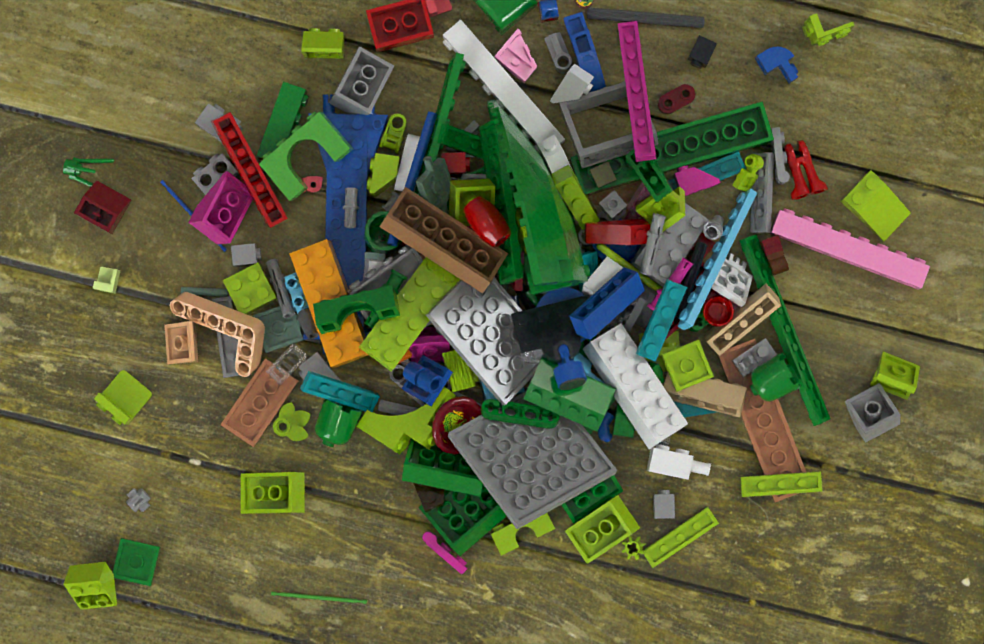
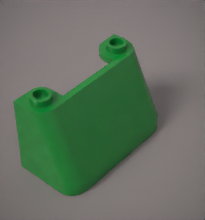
M474 0L488 16L489 21H493V24L496 26L495 29L501 36L537 6L536 0Z

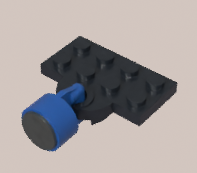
M589 295L511 314L521 353L541 349L549 361L557 362L558 366L553 370L557 387L561 390L580 387L587 381L583 363L581 361H573V358L579 353L581 339L585 337L576 334L569 315L589 299Z

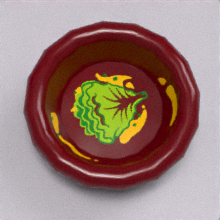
M465 396L451 398L442 404L436 412L432 423V436L435 444L445 453L460 454L448 438V433L480 416L481 406L474 399Z

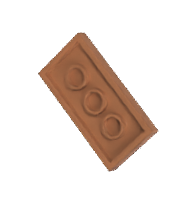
M265 359L221 423V426L252 447H255L299 381Z

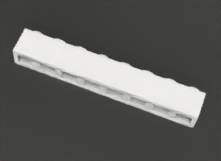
M461 19L443 34V44L449 51L453 49L457 53L464 54L463 60L466 61L465 64L470 69L469 74L475 81L479 79L482 82V89L486 94H492L496 98V102L503 110L505 109L509 113L512 121L523 129L522 132L528 140L531 139L536 144L534 147L538 151L537 144L553 135L556 136L560 145L565 142V138Z

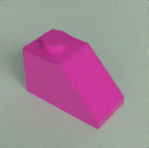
M688 165L676 169L677 173L673 175L677 187L680 186L685 191V196L720 184L718 178L695 167L688 168Z

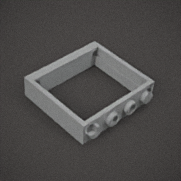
M625 81L589 92L587 95L583 94L578 100L559 102L561 115L581 168L626 155L634 149L632 134L583 149L570 116L571 114L627 97ZM651 120L654 145H658L657 132Z

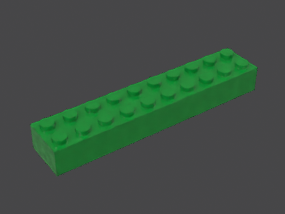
M763 101L658 131V145H655V160L663 173H668L686 165L689 167L738 151L771 143L774 137ZM577 155L570 158L573 172L585 195H592L641 180L625 155L585 168H581ZM609 162L617 180L598 188L590 173V169Z

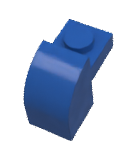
M771 47L755 58L764 75L779 68L788 84L798 78L797 68L793 63H789L794 55L786 48Z

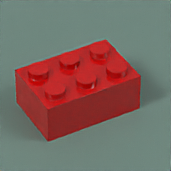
M403 0L366 10L377 52L434 38L425 0Z

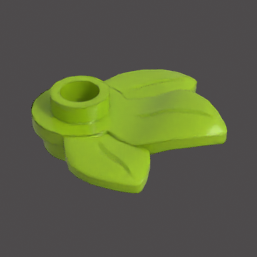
M287 403L281 407L279 418L273 423V430L278 436H287L292 441L304 440L309 435L303 427L309 422L311 414L301 410L295 411L293 403ZM281 423H285L287 425V428L285 430H281L279 428V425Z

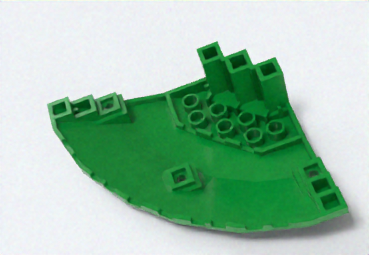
M495 99L487 101L490 121L494 120V124L499 123L495 125L497 135H503V139L499 140L502 153L508 154V158H504L507 173H513L514 179H510V185H516L517 192L513 193L516 208L521 207L523 218L519 219L520 226H526L528 237L524 238L527 253L524 252V269L531 296L587 282V277L591 275L589 266L584 265L573 224L575 222L574 215L568 210L539 151Z

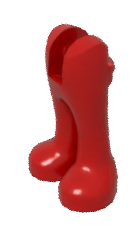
M803 140L797 141L800 157L795 156L791 143L784 146L787 163L795 184L791 192L792 200L804 198L810 193L815 195L828 190L826 183L817 176L810 152ZM800 165H803L805 169L807 180L809 183V189L804 180Z

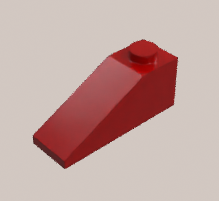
M644 219L585 223V243L613 245L647 244V231L650 230V224Z

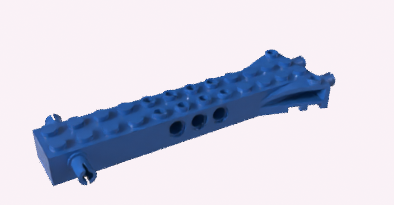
M324 94L323 113L353 148L343 159L335 162L318 143L327 171L325 240L328 239L332 242L348 289H350L349 285L356 280L362 281L364 276L365 252L367 250L364 230L367 223V182L370 173L371 158H375V153H377L389 116L377 115L375 113V105L369 115L335 113V106L328 103V94ZM345 188L358 189L357 206H359L356 214L355 228H346L344 226L345 209H343V206L345 205ZM357 311L364 333L367 337V335L370 333L372 329L366 328L364 323L365 318L363 317L360 311ZM303 334L304 340L308 339L307 335ZM318 336L317 338H314L313 340H320V337Z

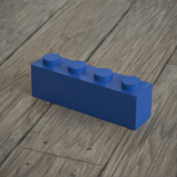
M625 267L622 268L569 315L577 335L591 340L645 291L638 272Z

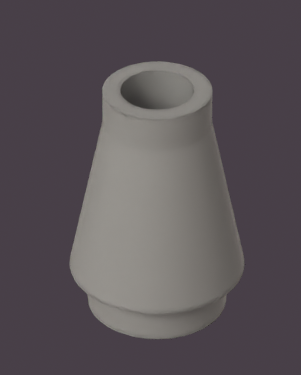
M715 215L704 225L703 232L708 239L715 240L722 236L724 223L722 216Z

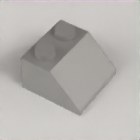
M880 383L845 401L854 426L865 443L900 425L901 414Z

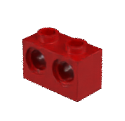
M465 152L441 153V158L445 159L450 177H461V174L470 172V157H466Z

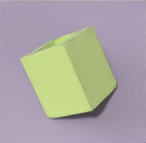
M100 267L98 280L94 281L93 289L116 294L120 270Z

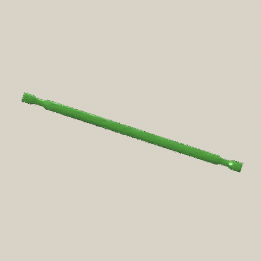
M271 591L273 596L280 595L284 597L367 604V600Z

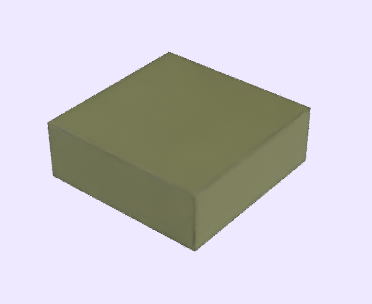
M609 162L590 169V173L598 188L617 180Z

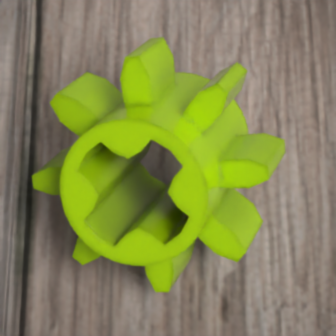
M631 535L629 536V542H622L625 545V549L621 552L628 554V560L632 556L639 560L640 553L646 554L643 550V546L646 543L640 542L641 536L634 540ZM636 543V548L638 549V551L632 552V547H630V545Z

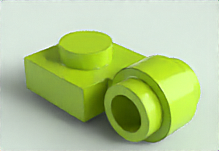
M750 154L745 158L747 169L742 168L732 184L736 189L747 191L752 188L759 176L756 172L764 165L760 155Z

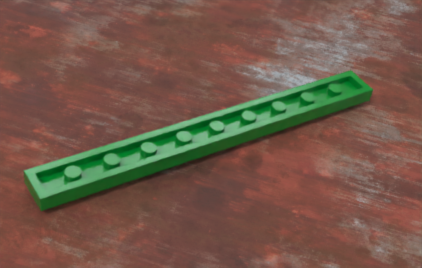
M757 234L739 240L758 290L767 284L780 299L781 306L769 316L786 356L787 363H791L799 378L797 381L801 385L799 391L807 408L809 418L813 426L826 422L831 418Z

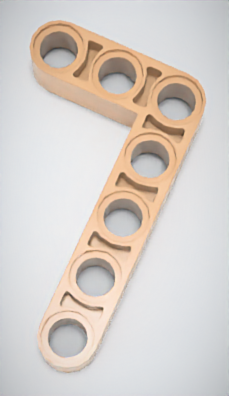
M189 292L181 293L170 302V309L176 316L238 339L235 370L240 376L247 377L260 366L265 326L261 320Z

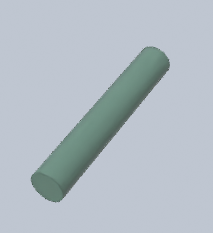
M181 287V293L189 292L198 296L228 297L229 293L227 289Z

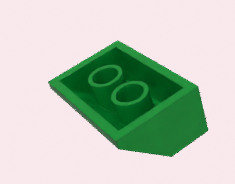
M613 475L561 504L573 524H575L622 493L623 489Z

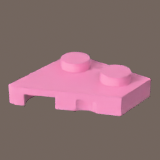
M517 29L494 58L499 64L525 83L537 69V65L521 36V31Z

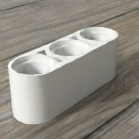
M407 135L394 190H404L420 136Z

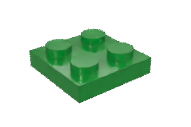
M121 538L113 568L114 578L152 586L161 547Z

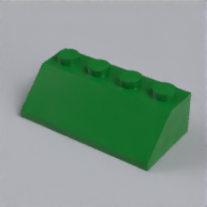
M542 356L523 399L598 431L616 388L586 375L587 381L582 386L570 390H561L557 387L553 373L558 363L549 361Z

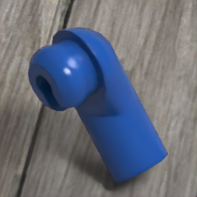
M606 412L597 431L599 439L606 443L612 440L613 436L610 433L609 424L615 418L609 412Z

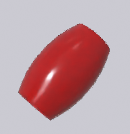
M478 196L464 207L463 211L467 222L477 236L485 243L496 248L510 237L511 231L506 219L490 201Z

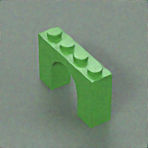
M313 112L306 118L307 123L303 126L298 125L291 131L292 136L288 139L283 138L276 144L277 149L273 152L268 151L261 157L263 161L259 165L289 201H294L308 189L291 164L292 152L300 142L305 140L318 142L335 162H339L353 150L351 145L323 112Z

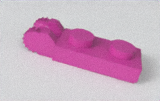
M425 532L422 535L423 541L460 574H463L468 569L465 566L467 562L459 555L455 558L450 553L452 549L444 542L440 545L435 534Z

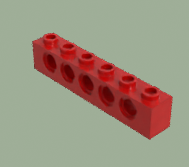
M227 112L212 120L211 123L267 227L271 228L288 219L231 112Z

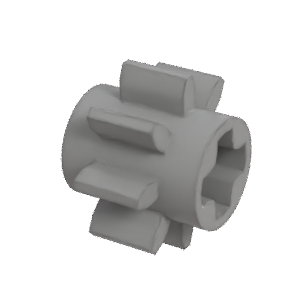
M133 488L126 494L129 497L126 503L134 512H137L139 509L141 512H144L150 506L148 501L151 498L142 488L138 491Z

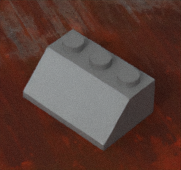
M359 46L329 103L346 113L369 115L394 65Z

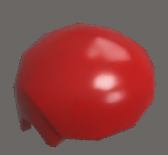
M722 296L711 297L704 304V318L713 326L720 327L726 325L733 318V305L730 300Z

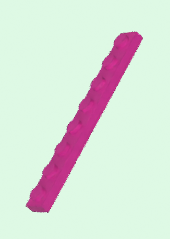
M637 21L618 23L636 162L656 159L638 23Z

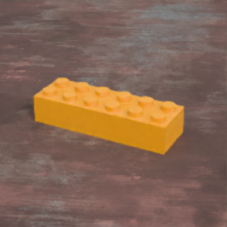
M328 239L289 253L315 326L313 304L319 303L322 300H331L342 295H348L347 291L349 290L332 242ZM357 312L352 313L346 318L341 330L321 334L316 326L330 367L336 368L368 356L366 352L359 348L366 335Z

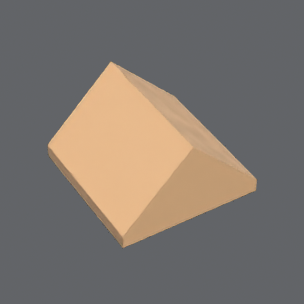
M187 321L166 324L167 364L198 362L196 323Z

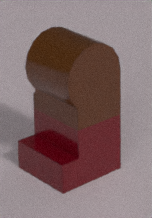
M779 235L762 240L760 244L772 274L777 275L788 271L789 267Z

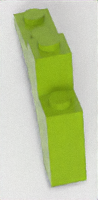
M443 387L432 406L425 404L421 408L403 415L386 416L367 410L356 427L399 455L408 447L411 438L430 450L431 446L435 445L432 436V423L435 414L442 404L456 395Z

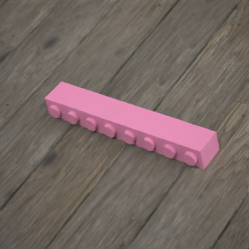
M786 208L783 211L779 210L771 228V235H779V238L912 288L922 289L930 268L929 265L925 264V260L916 257L914 260L907 258V254L897 250L895 253L888 250L889 247L877 243V246L869 243V239L860 236L858 239L851 237V233L841 229L839 232L832 229L833 226L821 222V225L813 222V218L804 215L802 218L795 216L794 211Z

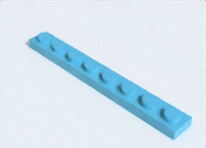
M753 189L741 192L738 195L736 207L729 213V221L723 227V234L719 241L714 244L712 248L713 254L705 262V270L695 283L697 287L687 299L689 303L679 315L678 327L686 330L693 327L757 195V192Z

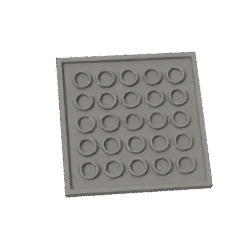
M526 391L509 401L537 406L523 399ZM513 409L505 410V413L509 416L516 414ZM526 412V413H525V416H526L528 419H533V418H535V414H534V413H532V412ZM480 415L448 433V438L516 529L546 514L615 475L617 469L583 425L563 416H560L555 428L547 429L489 420ZM548 416L549 421H552V416Z

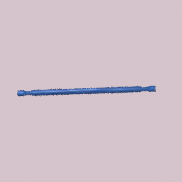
M162 180L160 183L165 186L167 191L192 216L193 212ZM217 244L224 252L227 250L222 244Z

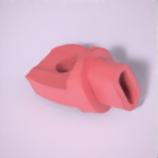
M309 176L301 178L308 187L303 193L306 191L310 193L319 191L322 187L323 177ZM312 182L315 184L314 188L311 187Z

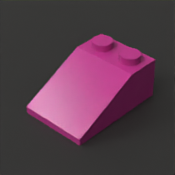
M225 171L197 205L188 223L216 244L231 243L253 199L245 184L230 172Z

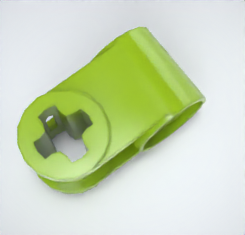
M397 113L390 117L380 141V148L386 147L395 150L397 154L399 153L407 128V120L403 115ZM396 118L403 120L404 123L401 128L393 127V121Z

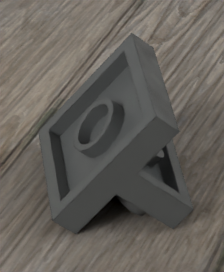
M643 285L645 291L627 306L623 312L617 315L625 321L624 328L626 331L630 332L634 324L642 328L648 325L653 310L647 307V305L652 303L657 295V291Z

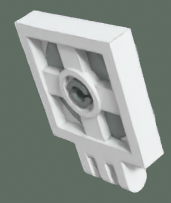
M729 253L711 288L742 307L746 303L753 276L745 271L746 262L742 261L739 265L740 258L735 257L733 260L734 255Z

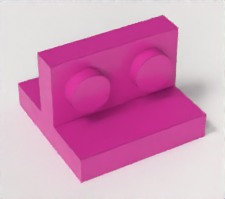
M425 327L409 348L412 353L411 362L418 363L422 355L437 363L444 362L442 353L450 351V343L443 335L437 333L435 327Z

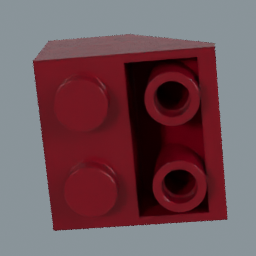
M96 180L82 197L74 214L113 234L132 200Z

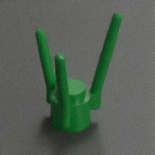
M75 157L73 160L66 159L63 166V174L69 175V179L79 181L91 187L93 183L77 175H81L82 172L95 173L96 171L85 168L80 163H113L114 159H80Z

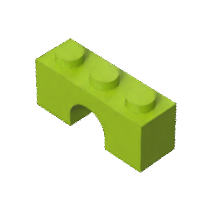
M569 164L551 174L556 188L582 230L585 229V223L600 221L596 208L588 195H585Z
M548 513L522 526L531 528L537 538L555 529ZM502 523L492 528L494 532L490 534L501 556L519 547L516 541V533L519 529H516L512 523L506 526Z

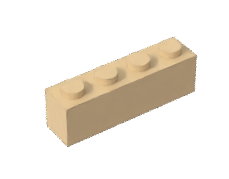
M767 284L763 285L746 300L742 307L738 306L734 309L733 318L728 324L720 327L713 326L705 333L706 342L720 356L781 306L779 297Z
M668 372L663 386L675 402L736 417L741 416L747 390L746 387L737 383L729 384L720 379H707L676 392Z

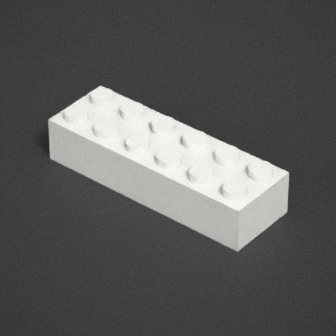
M622 323L587 344L583 351L605 384L616 388L613 396L648 449H651L685 427L688 423L646 359L636 354L638 347Z

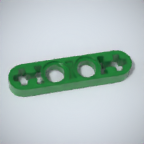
M487 399L481 406V415L485 419L540 428H555L560 418L558 414L540 406L508 402L502 406L498 400ZM488 407H492V412L488 411ZM513 409L516 414L509 416L505 413V410ZM532 412L535 414V418L528 419L525 413ZM548 416H552V421L548 420Z

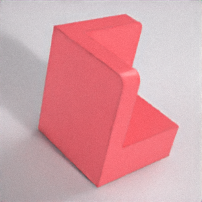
M425 0L430 17L452 10L450 0Z

